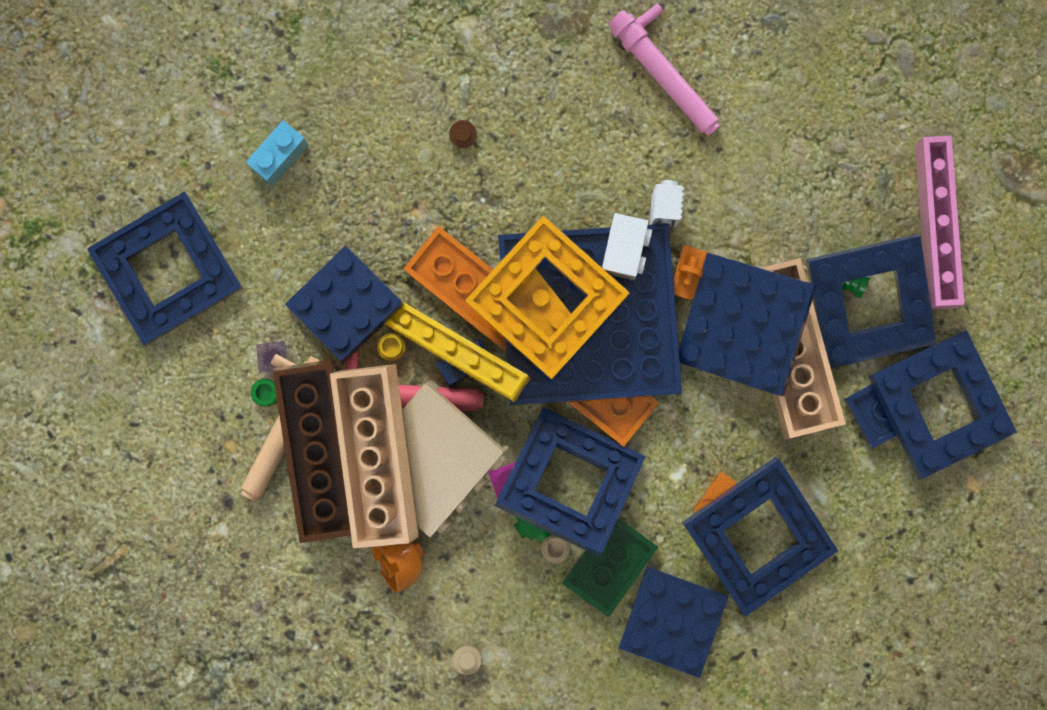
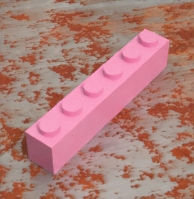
M952 136L923 137L915 144L923 256L931 310L956 309L965 305Z

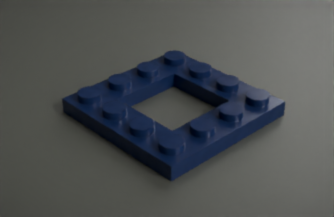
M185 191L87 248L144 346L243 289ZM176 232L202 278L154 305L128 260Z
M909 235L806 259L809 281L817 285L813 297V305L830 368L936 344L920 235ZM894 271L901 321L849 333L841 283Z
M967 330L868 376L918 480L924 479L1017 433ZM952 369L976 420L934 440L909 389Z
M543 407L495 506L600 557L646 456L625 446L623 447L621 444ZM555 447L606 471V475L587 516L535 491Z
M777 457L771 459L681 522L745 617L838 552L835 544ZM770 500L797 542L751 574L723 531Z

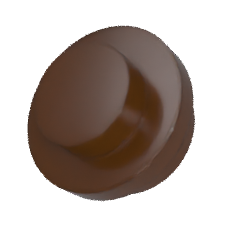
M460 120L451 126L449 138L454 146L464 149L475 143L477 131L471 122Z

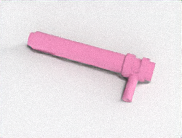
M656 4L638 19H635L631 13L627 14L625 10L618 13L608 23L613 36L616 39H621V45L626 51H631L697 129L702 134L711 135L720 127V124L717 122L719 119L647 37L648 32L644 27L663 13L662 7Z

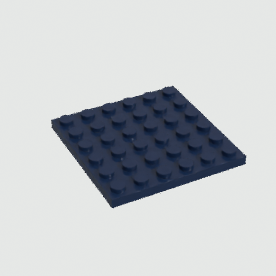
M669 223L647 225V229H651L652 233L649 246H643L641 257H646L643 273H637L634 281L611 276L629 292V295L552 380L505 339L507 363L530 377V380L516 401L509 400L510 406L682 394ZM611 227L561 231L602 268ZM527 233L498 235L500 262ZM546 258L536 267L540 275L572 314L587 295Z

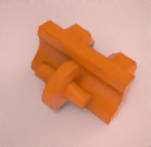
M683 244L673 277L674 296L693 301L699 278H702L704 273L702 268L706 254L711 252L695 249Z

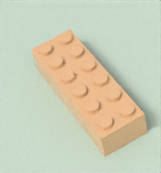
M801 258L762 267L763 269L807 282ZM813 302L784 396L772 394L784 440L846 424Z
M396 364L330 373L353 548L410 543L419 536Z

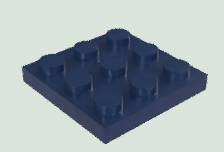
M345 245L285 305L344 364L404 303Z
M646 566L618 648L700 678L729 596Z

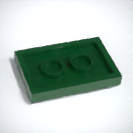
M618 518L601 556L598 557L585 550L562 584L609 617L656 552L658 546Z

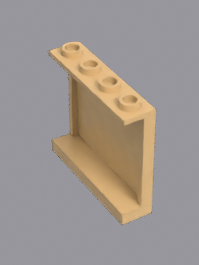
M432 380L426 382L402 410L417 526L429 537L437 531L442 534L452 523L449 519L451 514L455 510L460 513L471 501L467 496L473 489L478 492L489 479L485 475L491 468L497 471L507 459L503 454L508 450L506 445L502 448L437 390L440 387Z

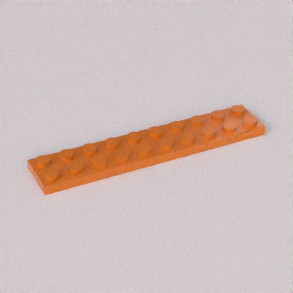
M438 226L403 270L506 353L505 338L465 303V300L493 269ZM652 396L567 402L623 447L659 404Z

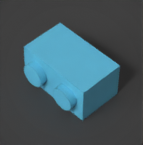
M282 120L246 163L252 171L272 187L309 145L302 135Z

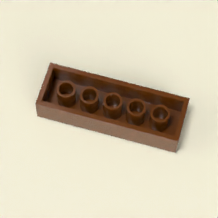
M332 359L276 367L272 372L299 543L351 535L330 379V373H334Z

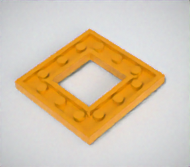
M542 216L470 294L465 303L552 380L629 295V292L546 217ZM544 258L587 295L583 302L550 338L507 300Z

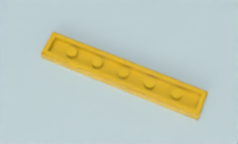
M406 303L384 324L513 402L516 401L530 380L527 374Z

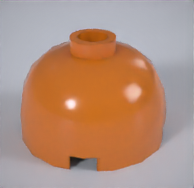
M418 542L371 547L375 562L380 561L383 569L380 573L393 592L398 591L399 593L407 589L421 576V558L424 557V553Z

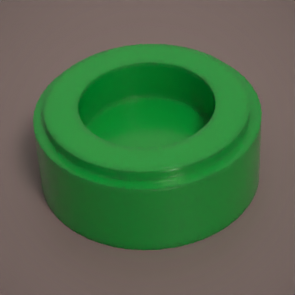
M263 378L257 380L252 385L250 394L255 404L261 407H271L277 403L274 381Z

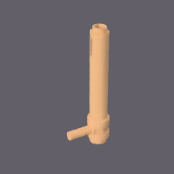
M275 354L271 361V364L275 367L296 365ZM310 356L308 361H304V363L317 362L320 360ZM279 416L241 486L243 489L241 494L253 501H257L258 497H262L285 454Z

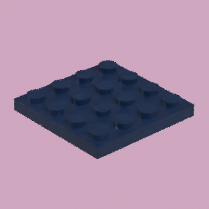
M707 253L702 268L704 273L702 278H699L680 344L679 362L778 396H784L817 285L713 253Z

